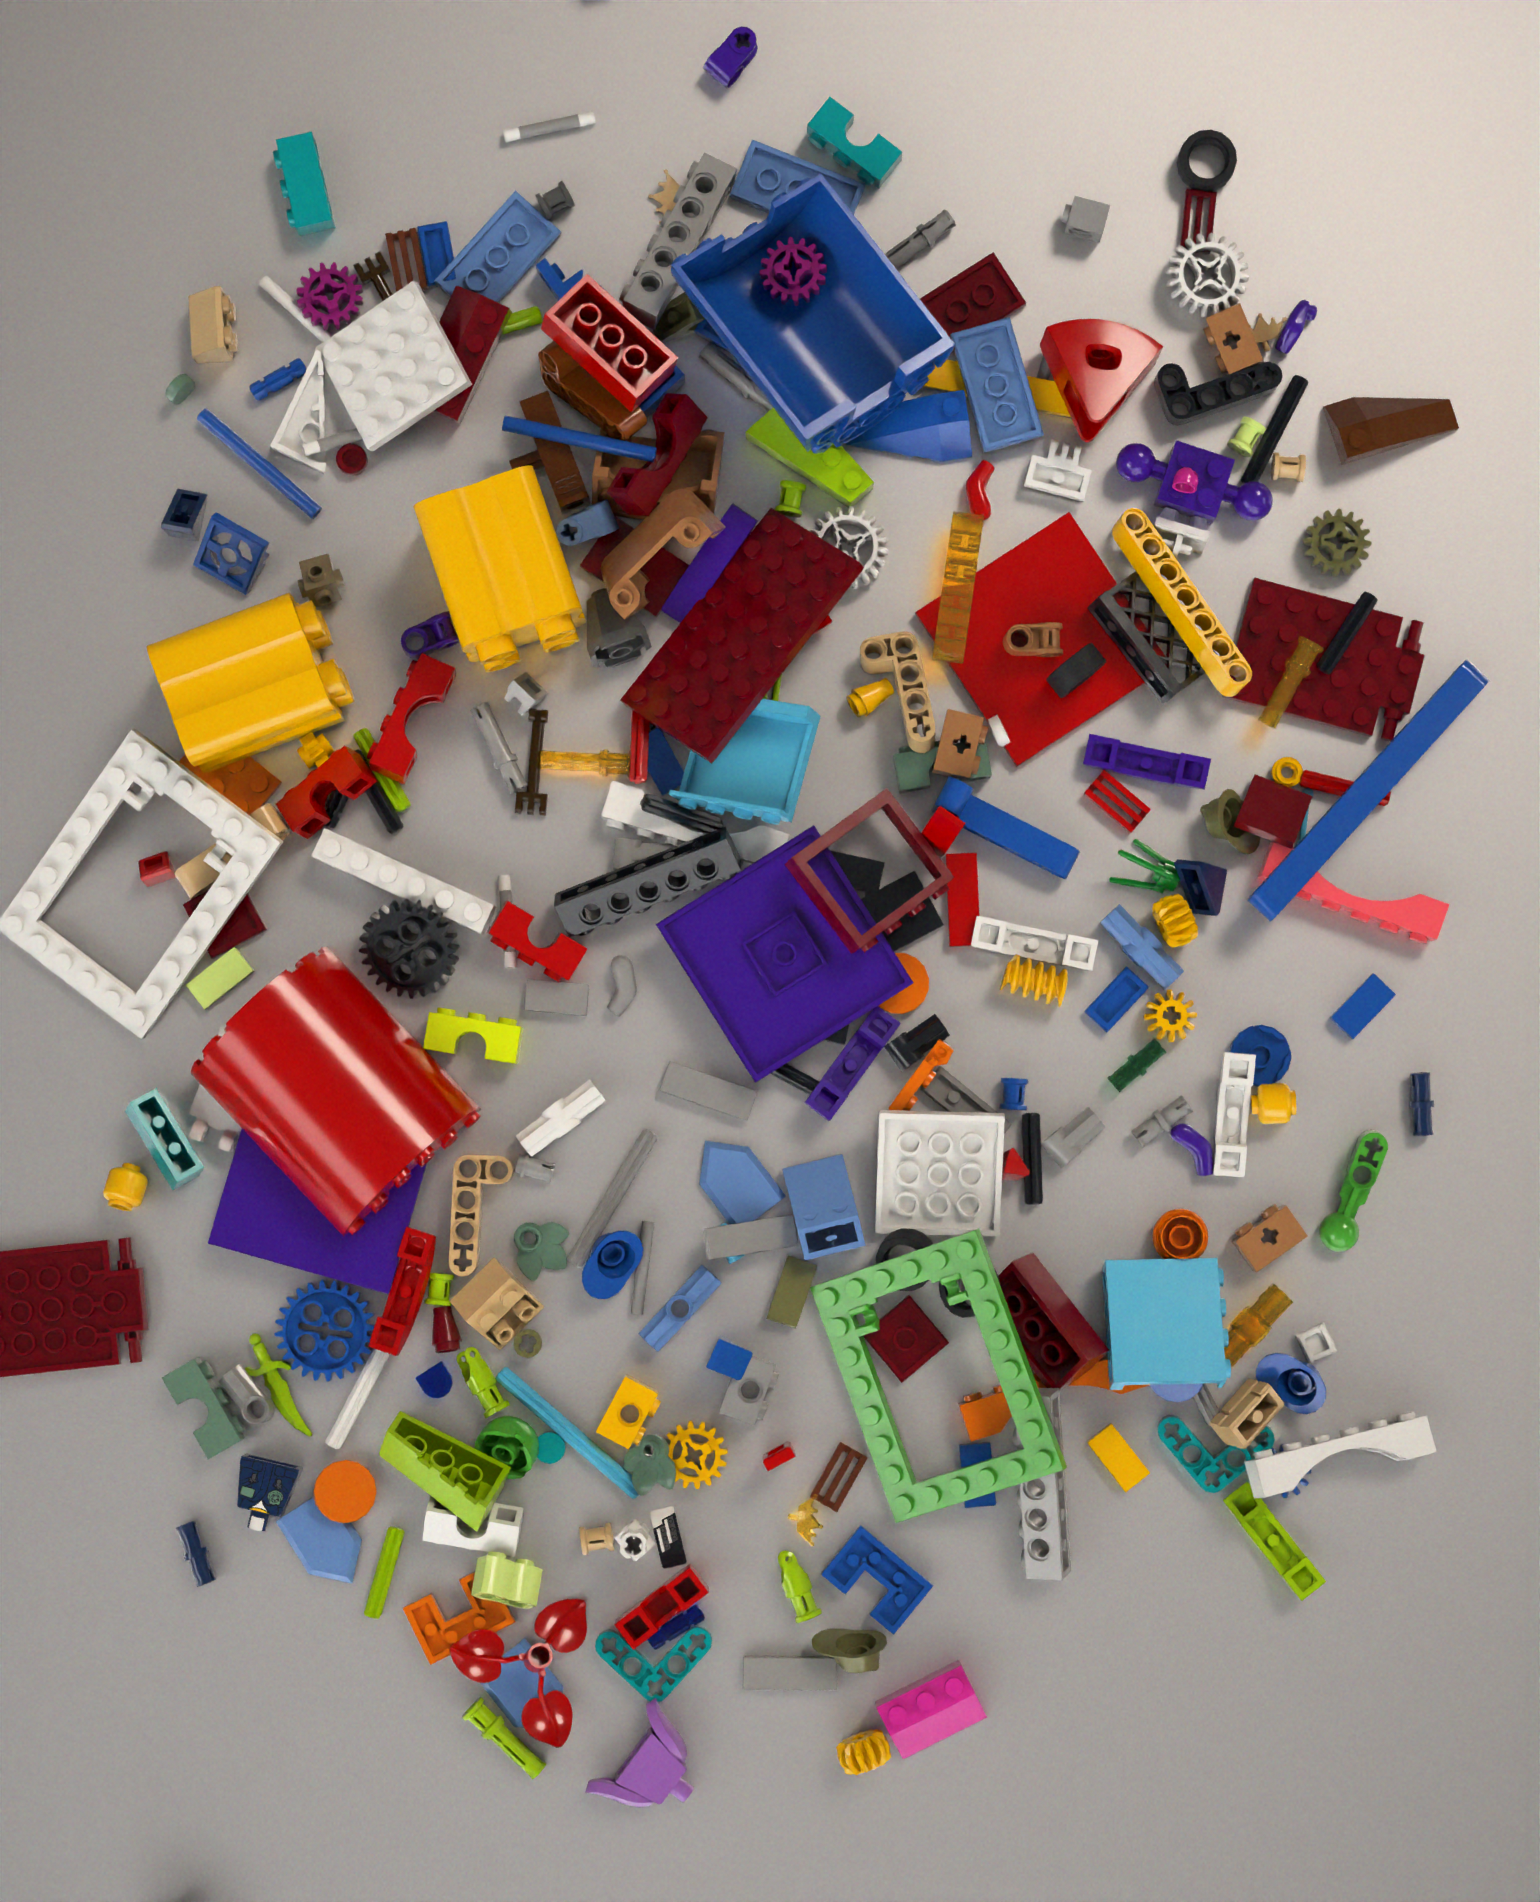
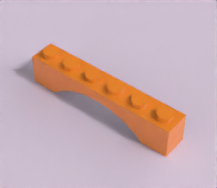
M1107 1356L1101 1358L1089 1371L1068 1386H1094L1110 1390ZM1034 1373L1033 1376L1037 1387L1046 1388L1036 1373ZM1000 1384L993 1387L994 1392L983 1396L981 1391L963 1396L964 1402L958 1403L971 1442L1002 1432L1012 1417ZM1124 1385L1122 1390L1110 1391L1124 1394L1149 1385Z

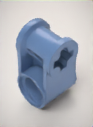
M607 499L571 514L559 522L556 527V535L562 544L573 546L589 539L609 534L619 529V526ZM569 527H576L578 532L570 533Z

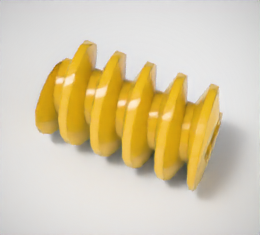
M1015 954L1008 961L1000 990H1003L1006 984L1009 983L1012 994L1019 987H1022V997L1026 998L1032 990L1034 991L1035 1001H1038L1045 994L1046 1004L1050 1005L1054 998H1058V1008H1060L1068 984L1067 969H1062L1056 976L1054 965H1051L1044 972V964L1040 961L1033 969L1032 959L1027 958L1020 965V955Z

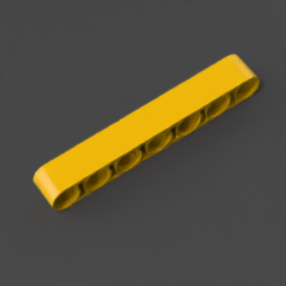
M1137 508L1127 509L1113 526L1112 535L1114 540L1216 689L1224 696H1236L1251 680L1252 670L1146 514ZM1213 650L1217 651L1220 656L1216 655ZM1230 675L1234 676L1237 681L1233 680Z

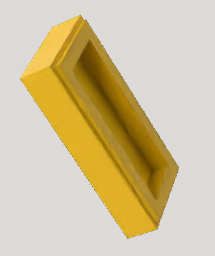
M1112 1423L1108 1424L1087 1441V1444L1125 1492L1150 1474Z

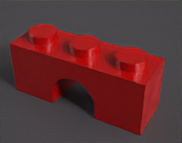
M344 745L341 749L334 751L330 758L320 767L312 770L300 784L288 790L284 797L276 803V806L291 830L309 839L331 821L325 810V801L332 791L337 789L341 794L355 800L376 783L377 780L361 755Z
M505 901L487 931L488 934L492 935L490 942L505 951L508 946L519 952L517 955L518 959L530 966L537 962L546 968L543 974L557 982L561 978L569 981L586 953L587 948L559 932L549 946L544 948L534 946L529 941L527 934L528 927L534 916L511 902Z
M690 1563L617 1618L614 1625L634 1650L658 1632L659 1628L679 1612H684L708 1594L709 1587Z

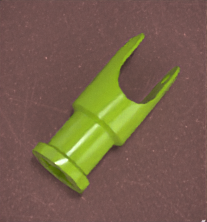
M468 1347L465 1351L458 1353L456 1357L457 1363L462 1370V1375L472 1395L477 1396L484 1408L485 1413L483 1415L485 1419L509 1406V1402L504 1401L495 1385L497 1380L482 1359L478 1350L474 1347ZM470 1352L474 1353V1357L470 1356ZM461 1357H465L466 1361L463 1362Z
M786 1550L780 1552L778 1562L782 1570L781 1583L786 1597L790 1598L797 1615L795 1617L796 1623L807 1621L822 1614L821 1608H817L812 1596L811 1589L813 1587L808 1574L798 1565L797 1559L792 1552Z

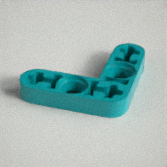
M1167 1415L1159 1421L1158 1435L1161 1441L1206 1492H1219L1246 1470L1245 1462L1240 1466L1229 1464L1227 1456L1230 1451L1241 1450L1245 1454V1461L1255 1459L1254 1455L1250 1456L1247 1448L1244 1450L1227 1445L1213 1457L1180 1417ZM1168 1422L1171 1425L1176 1423L1179 1425L1177 1432L1182 1439H1184L1186 1434L1190 1437L1183 1441L1178 1449H1175L1173 1446L1178 1444V1440L1172 1434L1164 1435L1166 1432L1165 1424ZM1268 1425L1260 1432V1434L1268 1433L1265 1437L1267 1444L1263 1446L1260 1442L1252 1448L1254 1452L1273 1447L1275 1442L1274 1433ZM1190 1445L1197 1446L1201 1451L1200 1458L1195 1462H1189L1183 1457L1184 1449ZM1222 1460L1225 1468L1232 1473L1227 1476L1226 1472L1223 1471L1218 1475V1484L1215 1485L1213 1482L1206 1484V1472H1217L1221 1468L1217 1462Z
M703 1626L691 1627L655 1666L636 1648L633 1650L625 1638L615 1630L608 1629L601 1632L596 1639L595 1648L599 1656L645 1699L651 1701L656 1698L657 1702H661L709 1651L712 1637L708 1629ZM702 1633L705 1635L703 1640L705 1646L703 1648L699 1645L696 1646L691 1652L696 1657L691 1660L687 1652L679 1649V1647L683 1644L687 1650L692 1644L690 1636L692 1634L699 1636ZM614 1637L617 1640L615 1647L620 1652H622L624 1647L629 1650L622 1655L619 1663L613 1660L618 1656L613 1650L609 1649L605 1652L602 1649L604 1646L603 1638L610 1640ZM675 1655L683 1657L686 1662L684 1670L678 1673L672 1672L668 1667V1660ZM630 1657L639 1659L642 1665L640 1672L634 1675L627 1673L623 1666L625 1660ZM663 1668L665 1674L674 1679V1681L670 1683L666 1679L661 1685L663 1693L654 1692L650 1694L648 1692L650 1689L648 1682L651 1680L656 1683L662 1677V1673L658 1672V1670Z

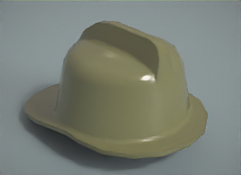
M1227 789L1222 792L1219 798L1203 805L1200 812L1205 818L1207 830L1212 837L1228 840L1241 853L1251 854L1258 848L1261 837L1234 827L1243 801L1234 790Z
M827 1629L820 1631L812 1638V1647L818 1653L834 1657L836 1663L845 1672L849 1673L878 1670L880 1651L887 1644L886 1636L875 1630Z

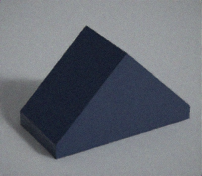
M177 489L161 523V528L168 536L199 541L207 503V494Z
M1177 859L1174 865L1188 905L1192 909V914L1217 916L1221 910L1227 869L1205 862Z

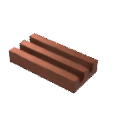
M411 228L409 231H397L394 234L391 232L385 233L396 291L403 287L394 241L399 240L407 284L413 281L405 240L409 238L412 241L420 281L419 285L422 291L428 290L416 228Z
M840 1442L810 1497L838 1512L868 1457ZM845 1451L848 1455L823 1497L819 1493L841 1453ZM854 1457L859 1459L835 1503L830 1501Z

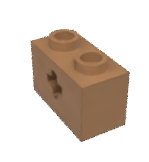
M1240 303L1206 318L1208 327L1203 328L1209 345L1216 343L1220 355L1215 356L1221 374L1228 372L1229 375L1264 363ZM1233 336L1235 340H1238V348L1232 350L1230 345L1224 346L1228 343L1227 337Z
M951 709L947 710L932 773L969 781L971 774L977 775L981 757L975 756L978 744L984 745L988 730L987 726H983L984 717ZM960 738L965 739V745L969 746V749H964L962 754L957 753V746L953 745V743H958Z
M1273 1204L1260 1214L1263 1219L1252 1225L1251 1222H1248L1235 1231L1237 1237L1231 1241L1254 1272L1260 1271L1308 1237L1286 1205L1277 1207L1276 1204ZM1264 1229L1275 1232L1271 1236L1273 1240L1271 1243L1261 1241V1238L1264 1237Z

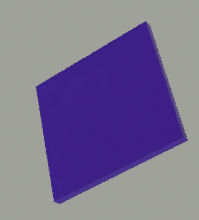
M814 825L656 924L755 1083L913 984L912 979L882 932L876 936L879 942L864 953L860 948L851 954L784 865L794 855L821 836ZM829 848L808 862V865L861 935L876 925V922Z
M241 1129L208 1244L389 1294L400 1257H397V1253L405 1228L410 1225L427 1164L423 1167L417 1164L411 1170L410 1174L412 1177L402 1187L398 1189L394 1185L389 1190V1202L383 1209L376 1214L371 1211L363 1218L366 1224L354 1235L348 1232L343 1237L251 1137Z

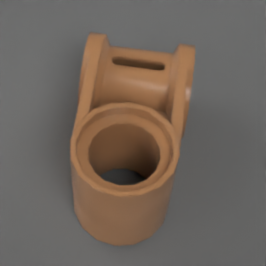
M1045 622L1014 625L1003 637L1004 649L1013 656H1062L1063 649H1060L1062 623ZM1013 633H1020L1025 637L1026 645L1024 647H1016L1012 644L1011 635Z

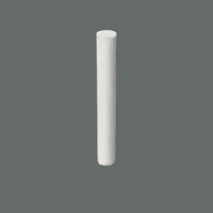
M268 276L262 278L259 285L318 339L324 342L333 336L328 330H324L320 323L315 327L312 326V316L304 319L302 315L304 308H299L297 302Z

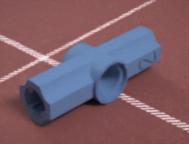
M1120 904L1100 922L1103 928L1120 943L1121 949L1128 958L1138 967H1143L1164 990L1184 972L1181 966L1162 949L1163 945L1156 936L1146 927H1141Z
M701 1265L638 1334L659 1352L722 1282L704 1265ZM681 1299L688 1303L689 1312L683 1317L674 1315L671 1306L675 1300Z

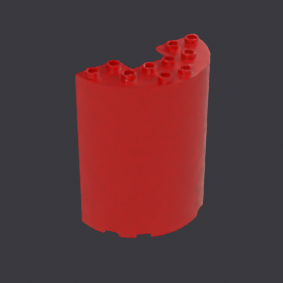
M322 947L318 951L320 955L316 956L314 952L307 954L295 964V971L291 973L284 970L252 997L226 1023L227 1026L224 1029L226 1033L222 1037L219 1034L216 1035L202 1050L204 1059L203 1061L198 1059L194 1062L191 1068V1075L344 1237L348 1232L351 1235L358 1232L366 1224L363 1218L371 1211L376 1214L383 1209L389 1202V1190L394 1185L398 1189L402 1187L412 1177L410 1174L411 1170L417 1164L423 1167L434 1157V1151H437L440 1147L446 1150L458 1139V1131L464 1125L468 1129L475 1124L481 1117L478 1113L481 1108L442 1066L423 1049V1046L329 947Z

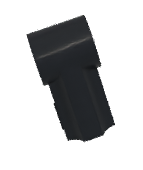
M934 1014L911 1031H905L884 1047L902 1072L924 1057L923 1054L933 1048L939 1039L944 1041L950 1034L940 1019Z

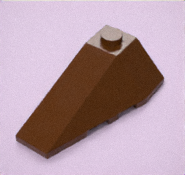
M1352 397L1323 406L1341 465L1459 429L1450 399Z

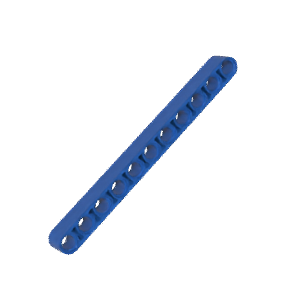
M1466 659L1262 882L1247 901L1269 921H1272L1490 680Z

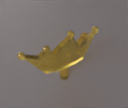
M814 1494L813 1498L799 1505L798 1515L788 1514L789 1520L797 1521V1532L810 1543V1546L815 1545L811 1537H816V1533L812 1529L823 1528V1525L819 1524L813 1516V1513H818V1509H815L812 1505L815 1498L818 1497L817 1494Z

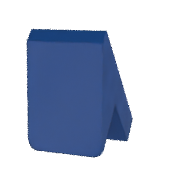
M544 258L535 265L537 273L558 301L585 276L584 269L562 282L565 276L556 263L550 265L547 259Z
M720 1335L706 1368L736 1380H741L753 1353Z

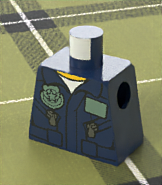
M247 1453L241 1456L237 1506L251 1510L248 1528L266 1531L269 1515L281 1517L285 1513L303 1471L302 1466Z

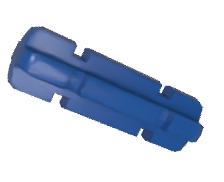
M297 358L289 363L290 366L285 367L284 365L263 377V381L260 382L258 380L252 383L249 388L254 398L261 400L268 396V392L274 393L292 383L293 378L297 377L299 379L304 376L307 368L303 361Z

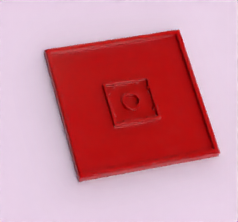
M1070 512L915 612V615L986 722L995 715H998L1011 741L1003 747L1016 767L1145 683L1087 608L1107 590L1109 591L1117 583ZM1116 593L1112 596L1120 607L1128 608L1129 601L1124 594ZM1134 617L1135 627L1139 631L1147 633V628L1142 620ZM1045 622L1062 623L1063 629L1060 630V649H1063L1062 656H1013L1004 649L1003 637L1014 625ZM1013 633L1011 635V642L1014 646L1024 647L1026 645L1025 637L1022 634ZM1153 641V650L1156 654L1166 657L1158 644ZM1093 643L1106 659V663L1071 693L1060 698L1046 681L1047 677L1084 646Z

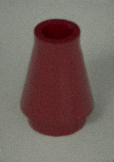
M451 1306L434 1308L431 1346H435L436 1353L460 1350L462 1339L452 1314Z

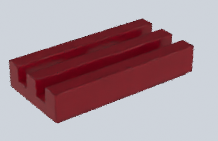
M1186 189L1180 246L1187 249L1185 240L1188 238L1192 197H1197L1193 241L1195 244L1196 235L1200 233L1203 198H1209L1205 242H1207L1208 235L1213 233L1217 192ZM1204 250L1199 252H1204L1203 254H1210L1211 251Z

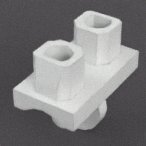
M1165 507L1160 517H1156L1153 526L1177 559L1179 553L1190 556L1191 551L1202 554L1210 532L1207 531V520L1202 517L1193 516L1190 518L1188 525L1178 523L1179 512Z

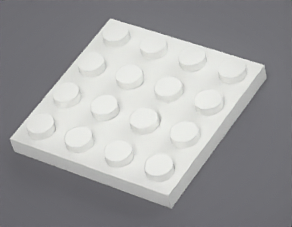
M414 280L315 348L322 352L321 360L367 449L372 452L472 385L420 285Z
M879 1110L875 1233L890 1234L898 1229L906 1228L915 1229L925 1235L958 1236L979 1228L982 1236L1000 1237L1004 1113Z

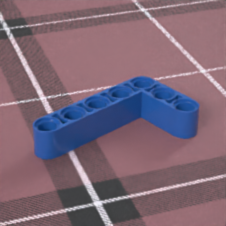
M948 777L931 810L933 813H935L939 806H942L966 823L963 829L1060 878L1067 879L1080 853L1078 849L971 795L974 790L971 786L953 777Z

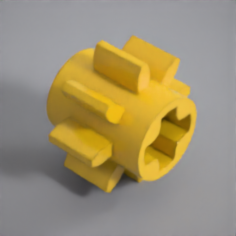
M312 732L299 739L303 746L297 749L298 754L309 769L315 765L320 767L335 751L323 733L316 737Z

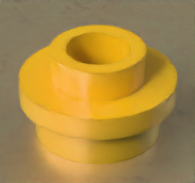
M1283 757L1274 763L1271 775L1274 782L1291 788L1300 782L1303 769L1296 759ZM1284 767L1291 769L1292 776L1290 778L1282 776L1281 771Z

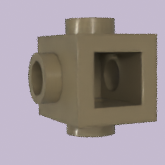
M329 554L299 561L303 579L298 580V586L302 598L308 597L309 601H313L315 607L327 606L342 600L340 587L345 586L340 569H334Z

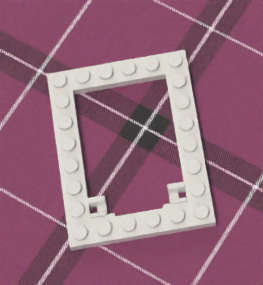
M131 729L1 917L0 932L140 1039H143L157 1022L284 841L138 730ZM135 783L142 787L138 794L131 790ZM155 792L160 796L165 793L213 829L211 834L218 840L216 841V846L206 855L203 861L218 871L220 875L140 989L135 993L40 919L122 801H126L136 810L141 811ZM226 853L232 856L228 863L222 860Z

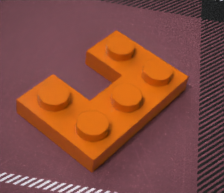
M475 1571L459 1579L472 1608L447 1621L432 1593L403 1607L430 1665L449 1656L450 1646L474 1630L487 1629L497 1632L515 1623L514 1616L508 1605L471 1595Z

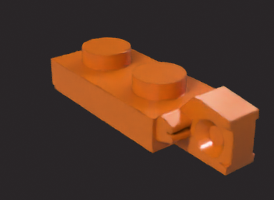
M939 1039L889 1106V1110L910 1111L918 1100L914 1096L920 1085L925 1089L936 1076L932 1069L938 1065L947 1064L954 1049Z

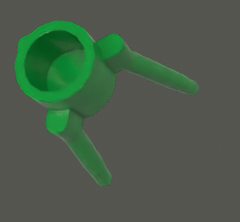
M1134 839L1133 843L1160 863L1154 865L1124 850L1118 851L1120 856L1153 871L1151 880L1155 881V883L1110 877L1109 881L1111 883L1150 889L1163 894L1165 889L1171 892L1176 889L1180 879L1173 861L1166 859L1138 839Z

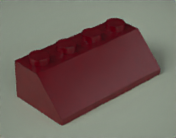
M455 286L439 323L472 385L435 409L434 412L461 424L512 314L510 308L481 294Z
M1034 1253L1012 1261L998 1275L1002 1292L1029 1365L1046 1388H1059V1392L1089 1371L1109 1351Z

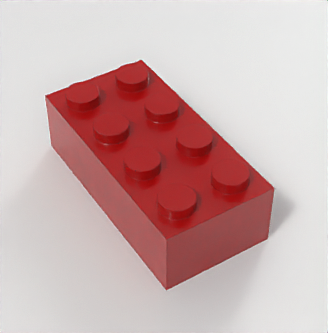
M588 274L545 313L541 330L631 413L673 373L678 361V357Z

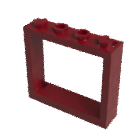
M888 788L784 864L851 954L860 948L864 953L879 942L876 938L877 935L883 931L887 935L892 933L902 925V922L899 920L901 917L908 913L912 918L926 907L923 903L925 899L932 896L936 900L949 890L946 884L955 878ZM882 809L935 881L861 935L808 865V862Z

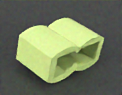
M488 1552V1555L477 1558L471 1595L522 1609L537 1607L543 1569L535 1567L534 1562L531 1560L516 1559L513 1562L506 1559V1554Z

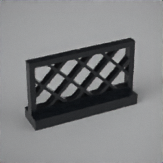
M1135 571L1109 591L1107 590L1087 608L1160 703L1164 705L1176 694L1205 674V671L1200 664L1193 663V654L1185 642L1174 639V626L1168 617L1155 614L1156 600L1151 592L1136 590L1137 578L1140 576ZM1116 593L1129 595L1128 608L1120 607L1112 596ZM1136 597L1149 600V613L1135 610ZM1134 617L1148 620L1147 633L1139 631L1135 627ZM1154 621L1168 624L1167 637L1154 634ZM1153 641L1167 644L1166 657L1156 654L1153 650ZM1173 645L1187 648L1186 661L1173 659ZM1172 666L1186 668L1185 680L1182 683H1179L1173 676Z

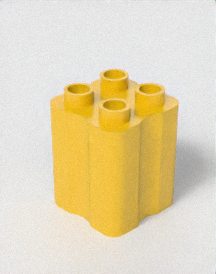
M532 465L518 467L472 485L429 497L413 506L461 648L466 653L469 662L480 661L484 666L485 672H494L520 662L521 659L517 650L520 646L539 640L544 652H553L579 641L576 628L585 624L586 619Z
M290 592L147 646L151 664L166 699L184 752L189 762L194 766L198 765L204 773L296 740L310 732L314 733L344 722L341 707L355 702L342 667L338 668L334 659L323 662L320 655V649L333 645L322 612L316 609L312 600L302 604L296 603Z

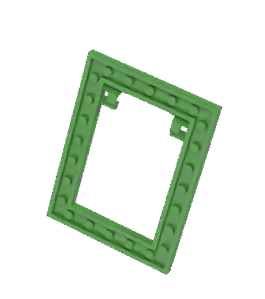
M979 1228L810 1287L896 1523L1063 1471L1067 1468ZM959 1279H962V1282L965 1287L964 1291H961L958 1283ZM931 1280L932 1284L940 1281L941 1285H945L948 1291L946 1299L949 1306L966 1300L970 1301L1023 1448L917 1482L863 1335L880 1330L879 1319L872 1305L878 1302L877 1297ZM860 1313L865 1318V1324L859 1326L856 1317Z

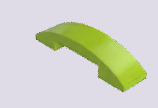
M1248 1481L1223 1499L1238 1522L1301 1601L1326 1582L1267 1508L1261 1498L1254 1499L1251 1485Z

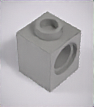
M1075 196L1072 205L1066 204L1061 220V222L1067 223L1064 233L1100 242L1110 205Z

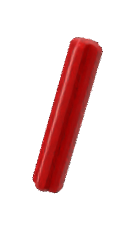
M632 710L629 780L634 782V784H640L647 781L650 722Z
M1304 770L1299 785L1304 788L1342 796L1354 781ZM1391 791L1381 800V802L1378 805H1388L1391 796Z

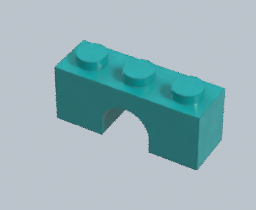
M829 97L807 124L809 141L817 148L823 149L825 147L833 153V159L842 167L847 168L850 166L857 172V177L867 186L873 184L879 189L901 162L902 151L880 134H877L873 141L866 146H855L850 143L846 137V132L853 125L854 114Z

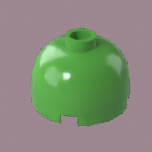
M501 1416L490 1421L483 1428L475 1441V1449L510 1466L511 1469L507 1479H520L525 1476L526 1472L531 1470L538 1457L539 1440L535 1430L527 1422L513 1416Z

